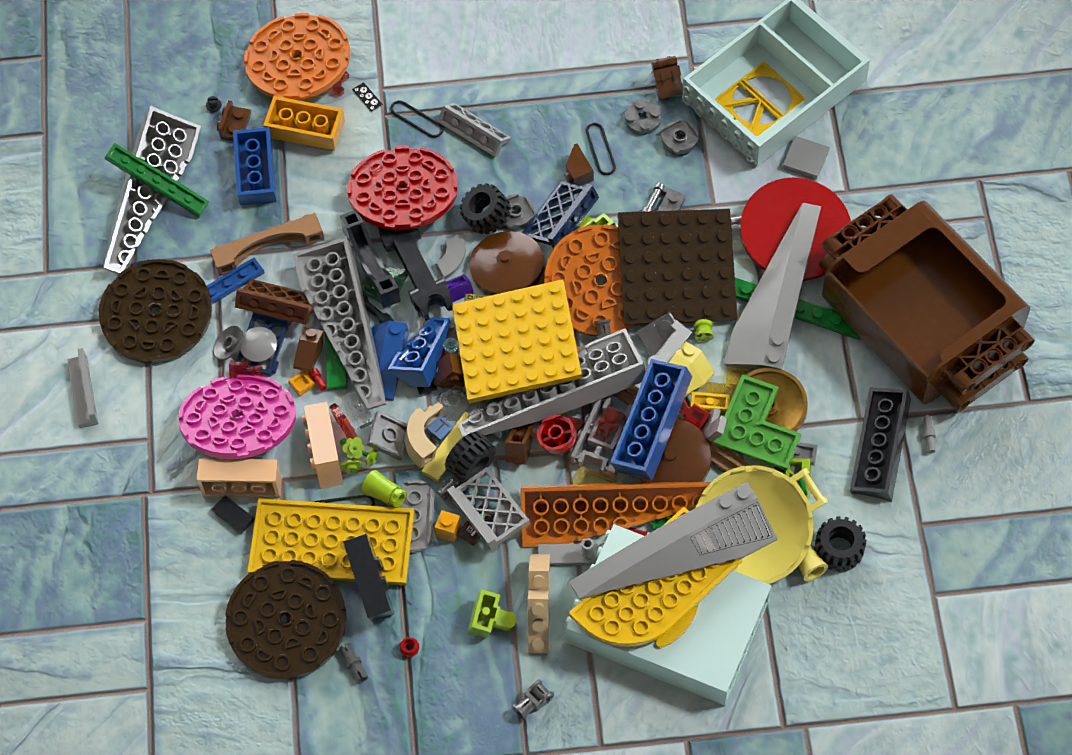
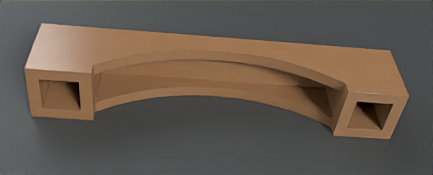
M316 213L293 221H287L276 227H270L265 231L253 233L248 237L236 239L231 243L218 245L211 249L210 252L219 277L235 269L248 256L265 247L285 242H302L309 246L325 239Z

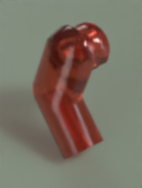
M347 71L332 86L334 95L342 96L344 94V88L341 86L344 81L349 79Z

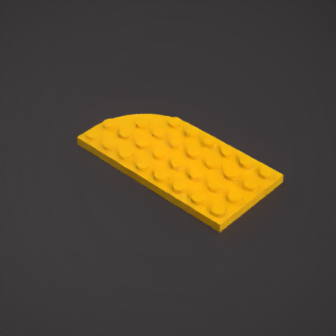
M683 507L667 523L689 511ZM742 559L725 561L723 564L705 566V568L699 570H689L684 574L656 581L650 580L640 585L626 586L620 590L606 591L605 594L583 599L569 612V616L589 635L602 642L626 647L644 645L659 639L669 632L742 563Z

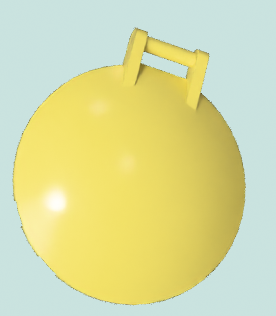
M758 465L741 466L721 474L703 491L696 508L747 482L758 498L777 537V541L742 558V563L734 571L770 584L789 575L803 561L813 537L814 522L812 512L828 502L827 498L822 496L809 476L810 472L807 468L789 478L787 475L769 467ZM801 478L816 500L812 505L797 483Z

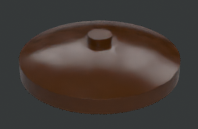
M504 231L486 237L474 248L470 257L469 268L471 277L477 287L489 295H496L534 286L542 276L544 257L539 244L530 236L515 231Z
M676 419L653 480L639 478L642 483L703 482L710 471L712 462L710 445L705 435L693 424Z

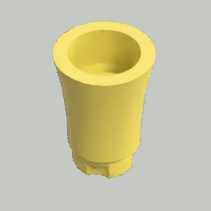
M810 545L805 558L798 568L804 581L810 582L823 575L828 569V565Z

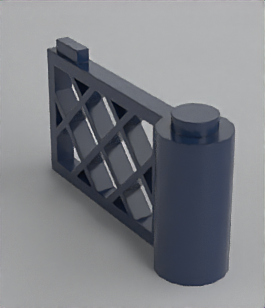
M253 312L247 331L254 327L256 321L264 323L265 328L269 330L276 326L282 327L281 333L276 335V340L279 339L272 360H269L270 366L268 370L260 368L258 365L260 362H251L247 365L242 364L244 356L241 351H239L235 367L272 376V373L277 372L279 366L277 359L288 327L292 321Z

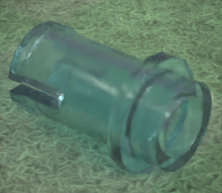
M454 338L446 339L443 343L446 354L450 352L458 355V341Z

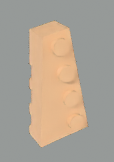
M327 402L304 406L305 414L302 415L304 426H308V429H305L306 439L311 441V443L307 444L309 455H313V458H310L312 470L316 469L320 488L324 489L343 485Z

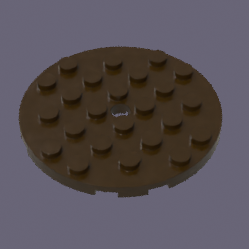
M167 259L146 260L132 268L129 266L124 269L111 284H108L99 304V322L108 343L121 355L144 363L165 362L187 353L205 335L212 317L211 296L201 276L189 269L187 265ZM155 307L161 309L155 315L151 313V310Z
M291 560L274 561L262 565L263 567L245 576L236 586L229 599L225 614V629L229 644L244 665L262 676L274 679H294L308 675L328 662L342 642L347 619L342 594L335 582L324 571L309 563ZM286 614L290 615L291 622L282 624L280 621L281 617Z

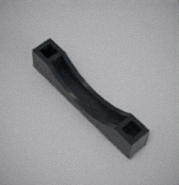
M354 210L340 215L342 230L351 244L382 307L386 308L401 302L399 288L393 276L382 264L360 214Z

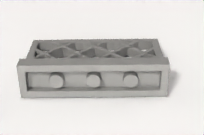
M488 467L457 488L452 486L447 489L451 500L492 553L499 549L498 545L530 523L529 519ZM486 475L490 477L489 484H479L480 479ZM467 488H474L473 495H464L463 491ZM478 488L487 489L486 497L477 496ZM492 489L501 491L499 498L490 497ZM475 500L485 501L483 509L474 508ZM488 502H498L496 510L487 509ZM510 503V511L500 510L501 504ZM485 514H495L494 521L485 522ZM499 515H508L507 523H497ZM512 516H520L523 519L518 524H511ZM496 527L505 528V532L499 537L495 535Z

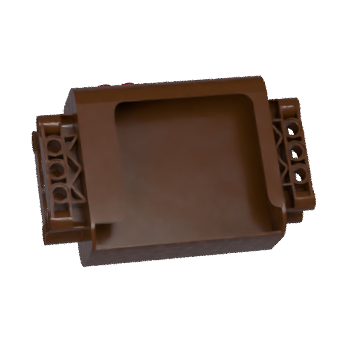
M890 194L842 229L827 237L822 243V247L829 253L819 262V266L826 272L822 297L922 404L926 405L942 395L957 412H961L970 403L981 397L1014 371L1023 367L1029 360L1024 351L1029 349L1035 342V339L1024 329L1030 312V306L927 201H920L907 209L893 194Z

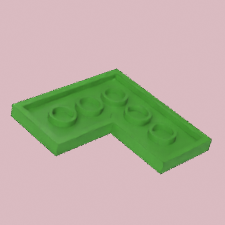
M742 374L724 416L727 418L724 433L715 439L713 443L715 446L787 471L801 439V433L766 422L779 387Z

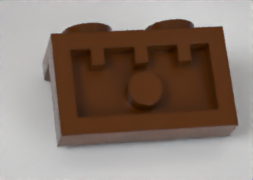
M228 100L227 105L222 110V119L217 123L220 139L234 141L233 131L246 130L252 114L251 109L233 106V102Z

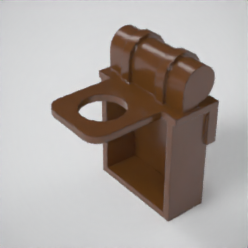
M667 56V58H658L651 61V73L653 74L658 99L683 94L680 77L682 75L680 66L677 65L676 56Z

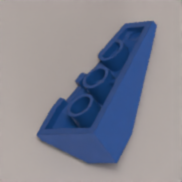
M432 317L418 331L419 335L413 341L410 340L407 343L406 349L403 352L399 351L394 356L388 368L389 372L410 386L429 387L437 371V361L441 357L450 318Z
M386 321L373 326L371 330L385 399L394 401L399 378L389 372L388 368L394 356L399 351L403 352L406 349L409 332L407 323Z

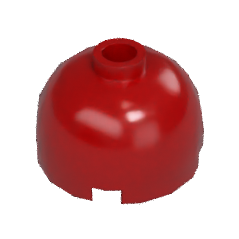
M556 414L550 415L541 422L542 425L537 429V439L544 450L558 455L566 453L574 446L577 439L576 428L569 418Z

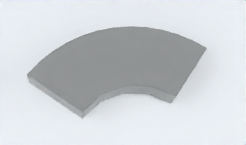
M462 233L445 240L446 253L436 262L444 279L452 276L460 268L464 259L466 246Z

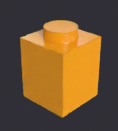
M441 510L435 525L436 537L455 543L461 528L460 516Z

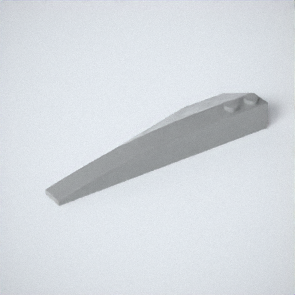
M150 106L143 115L132 154L178 181L187 164L192 159L201 126ZM128 173L126 174L103 265V269L117 274L124 270L151 223L167 200L165 196Z

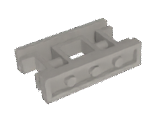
M604 397L592 402L591 414L586 415L584 420L585 427L583 430H579L576 439L578 442L576 446L570 449L569 457H571V465L574 466L578 464L579 467H582L585 459L600 464V474H605L607 479L614 481L618 472H616L611 463L607 467L608 459L602 457L601 454L603 451L611 454L614 453L623 431V426L615 423L617 419L627 421L633 405L629 404L626 412L610 407L611 397ZM602 405L603 413L610 415L608 421L599 417L597 418L602 408ZM600 427L616 432L611 444L595 439ZM587 438L588 445L595 447L593 453L586 450L582 451Z

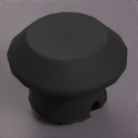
M210 96L207 99L206 109L208 111L216 112L221 108L222 103L216 96Z

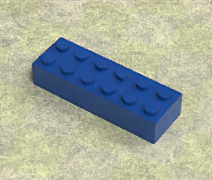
M655 359L650 360L610 461L616 472L653 480L692 379V375L686 366Z

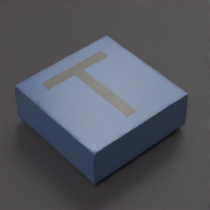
M440 415L427 427V431L442 442L454 426Z

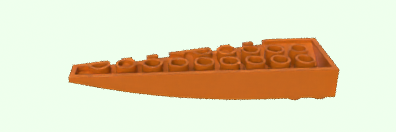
M711 482L521 486V510L530 521L528 525L522 528V547H538V544H569L582 541L585 538L604 535L607 530L611 531L613 524L622 528H629L674 515L683 507L687 510L695 509L703 491Z

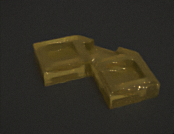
M727 367L726 384L707 382L706 393L725 394L731 397V393L742 374L746 375L747 368Z

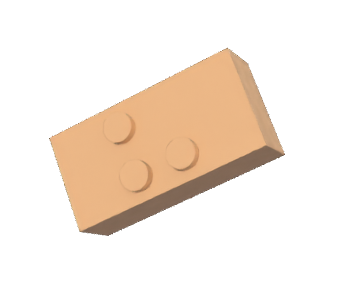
M250 457L226 460L199 458L197 482L202 496L223 497L226 495L227 497L280 498L282 474L278 460H263Z

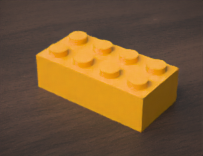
M273 96L263 127L270 128L272 139L335 151L345 123L343 109Z

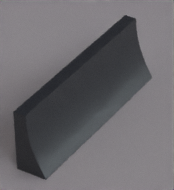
M870 387L850 486L851 494L866 495L892 502L911 402L907 389Z

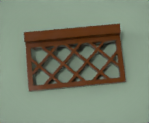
M251 279L243 289L238 288L236 291L235 308L304 325L309 323V317L314 311V306H311L309 301H307L308 299L303 291Z

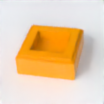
M305 371L288 380L299 397L315 387V383Z

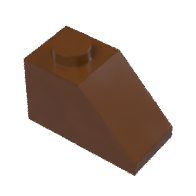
M576 143L566 163V173L564 176L567 183L582 186L594 181V171Z
M304 328L298 341L293 369L312 372L323 349V331Z
M534 424L512 428L505 442L507 463L515 465L526 463L530 455Z

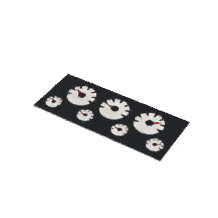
M364 82L352 89L371 112L383 105Z

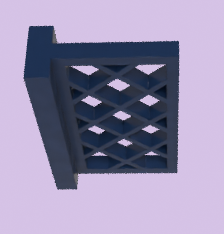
M561 181L523 231V234L530 236L536 242L550 245L554 249L561 239L576 230L599 199L593 185L586 184L583 187ZM564 188L569 189L568 192L560 194ZM580 193L578 197L574 198L573 195ZM571 196V200L562 203V199ZM559 201V205L550 208L553 203ZM570 206L567 211H564L563 208ZM561 210V213L552 216L551 213ZM549 215V218L540 221L542 217ZM560 219V221L556 225H554V221ZM551 223V227L542 230V226ZM539 228L538 232L530 234L532 230ZM550 233L547 238H545V237L543 236V235H546V234Z

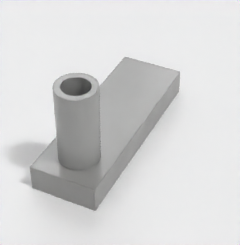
M585 538L581 544H538V554H550V566L596 564L598 559L596 558L598 544H594L590 538Z

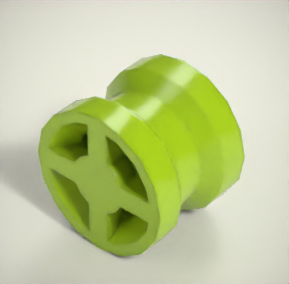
M701 319L694 323V329L696 330L695 339L697 341L705 342L713 339L714 335L713 331H711L713 322Z

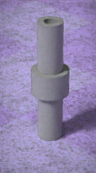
M925 415L924 439L927 442L928 453L936 452L934 442L936 438L935 429L932 426L931 415Z

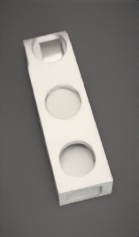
M675 320L671 325L675 329L657 354L649 357L647 365H649L651 359L669 362L692 332Z

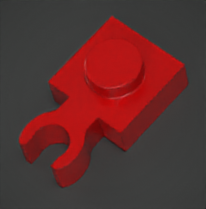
M683 400L684 408L679 410V413H684L686 416L683 420L693 424L700 430L710 413L695 403L692 407H689L686 401Z

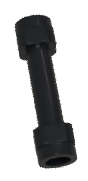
M363 294L367 310L379 319L380 324L386 321H394L391 315L381 312Z

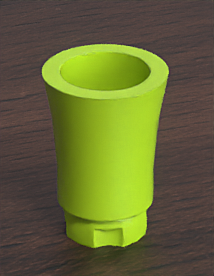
M377 470L371 471L362 484V493L364 495L376 498L389 506L399 508L407 497L405 490L391 482Z

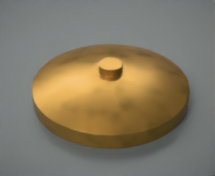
M761 368L746 374L745 376L779 387L766 422L797 432L803 425L808 411L807 394L800 381L789 372L777 368ZM739 381L737 382V384L735 385V387H734V389H733V391H732V393H731L730 402H731V399H732V397H733V395H734V392H735V390H736V388H737V385H738Z

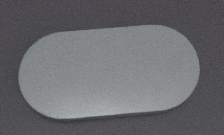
M413 479L408 480L401 486V489L407 492V497L402 506L399 507L415 510L410 554L420 553L431 543L435 504L432 488L422 480Z

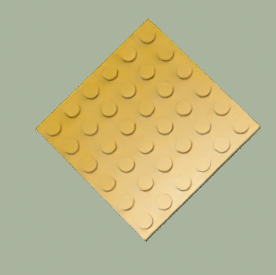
M563 280L453 304L469 403L583 378Z

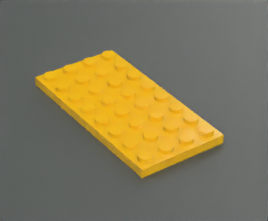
M258 498L247 572L248 574L263 567L262 565L274 561L297 560L316 566L334 581L356 582L343 541L367 534L371 538L376 556H379V559L382 560L384 570L381 572L383 576L385 575L387 583L391 585H406L415 510L409 508Z

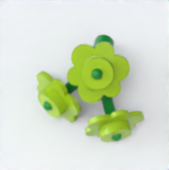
M359 437L348 438L347 440L343 438L340 440L344 453H347L349 459L346 463L340 464L343 472L354 474L362 469L361 461H353V457L359 459L362 455L366 456L367 467L377 462L379 457L378 451L371 448L369 453L365 452V446Z

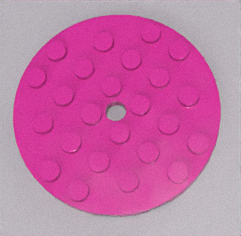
M237 375V378L226 379V377L212 380L210 381L211 384L203 388L200 386L184 400L179 411V427L184 440L198 452L224 460L252 457L276 447L290 434L296 420L294 400L289 391L286 392L282 389L281 384L271 379L256 375Z

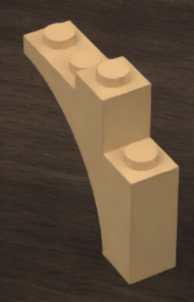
M530 554L528 653H549L550 554Z

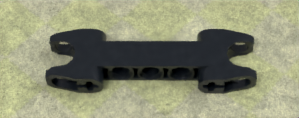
M378 227L385 251L396 250L415 288L408 291L412 305L425 321L429 320L428 309L433 304H442L448 311H452L453 303L445 279L434 280L415 241L421 239L419 229L391 230Z

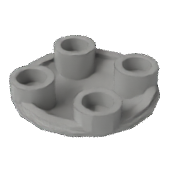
M265 327L251 328L243 335L240 351L247 361L261 362L270 360L274 357V352L276 351V336Z

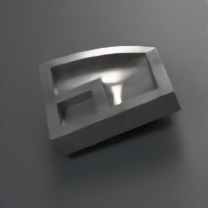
M671 312L637 331L650 357L657 354L675 330L671 327L675 321Z

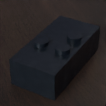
M363 534L343 541L368 619L373 622L394 615L395 612L387 590L388 583L385 575L383 576L381 572L384 570V566L379 556H376L371 538L367 534Z

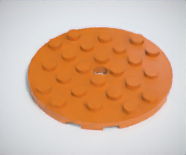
M294 13L295 16L279 17L260 28L249 41L250 45L244 54L245 70L252 85L269 97L278 96L293 100L314 97L331 88L345 73L351 55L347 35L335 21L322 15L312 16L309 13ZM295 55H301V58H299V57H298V58H293V57H294Z
M606 224L588 225L578 228L561 239L554 247L547 261L544 284L558 280L564 281L573 330L596 337L598 334L594 321L611 319L609 323L611 334L625 328L629 330L635 325H624L618 227ZM596 277H605L606 283L604 285H598L596 283Z

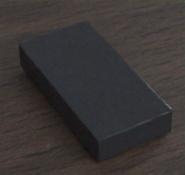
M226 495L212 508V511L241 534L255 520L252 515Z

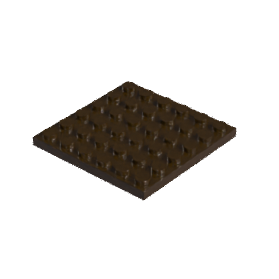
M730 209L618 212L624 325L650 324L669 312L679 323H692L701 319H707L712 322L738 320Z

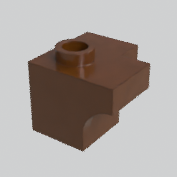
M449 352L437 361L438 372L433 379L434 386L447 390L454 386L462 388L465 386L461 356Z

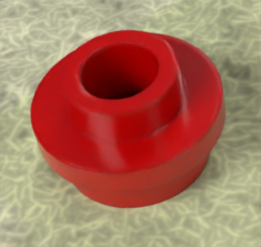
M411 637L403 639L399 645L400 653L405 657H414L420 649L418 641ZM413 646V649L408 651L406 647Z

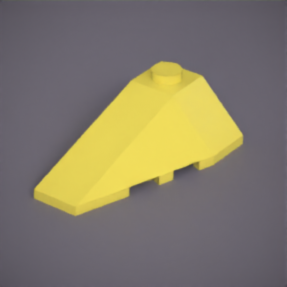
M685 342L669 362L686 366L692 375L685 397L690 395L691 391L704 387L715 373L703 352L688 342Z

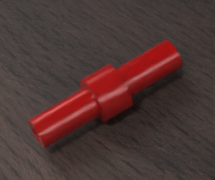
M313 368L312 372H308L311 380L318 385L321 391H324L327 385L321 378L322 374L319 370Z

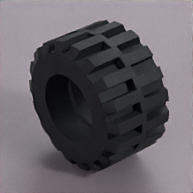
M478 184L477 187L473 186L470 188L471 191L465 193L466 196L462 198V204H460V215L463 220L479 234H490L491 231L494 233L497 231L496 229H501L503 227L502 224L508 221L506 218L510 216L509 210H511V206L509 205V200L493 184ZM489 205V207L484 212H482V210Z
M471 432L460 439L451 449L445 461V468L461 483H465L477 473L489 467L496 454V447L479 432Z
M836 516L835 520L830 518L827 523L824 521L821 528L818 529L814 549L819 557L828 565V569L836 568L838 572L841 569L848 571L850 566L855 568L857 563L861 562L867 539H865V531L862 532V526L856 525L857 521L852 520L851 522L849 517L841 519L840 516ZM834 538H844L852 547L847 550H837L831 546L829 541Z

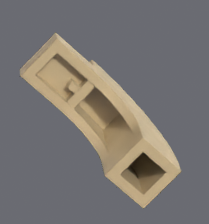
M439 402L433 406H428L425 411L420 407L417 408L408 421L405 446L410 458L419 468L432 461L436 455L437 447L426 437L424 430L440 415L442 416L444 407Z

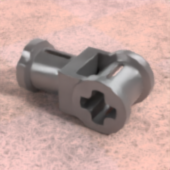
M540 679L529 687L524 693V699L520 703L512 706L515 713L523 720L527 718V715L533 709L538 711L541 707L548 704L555 695L542 684L543 682Z

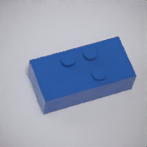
M270 128L233 131L237 196L240 206L277 202Z

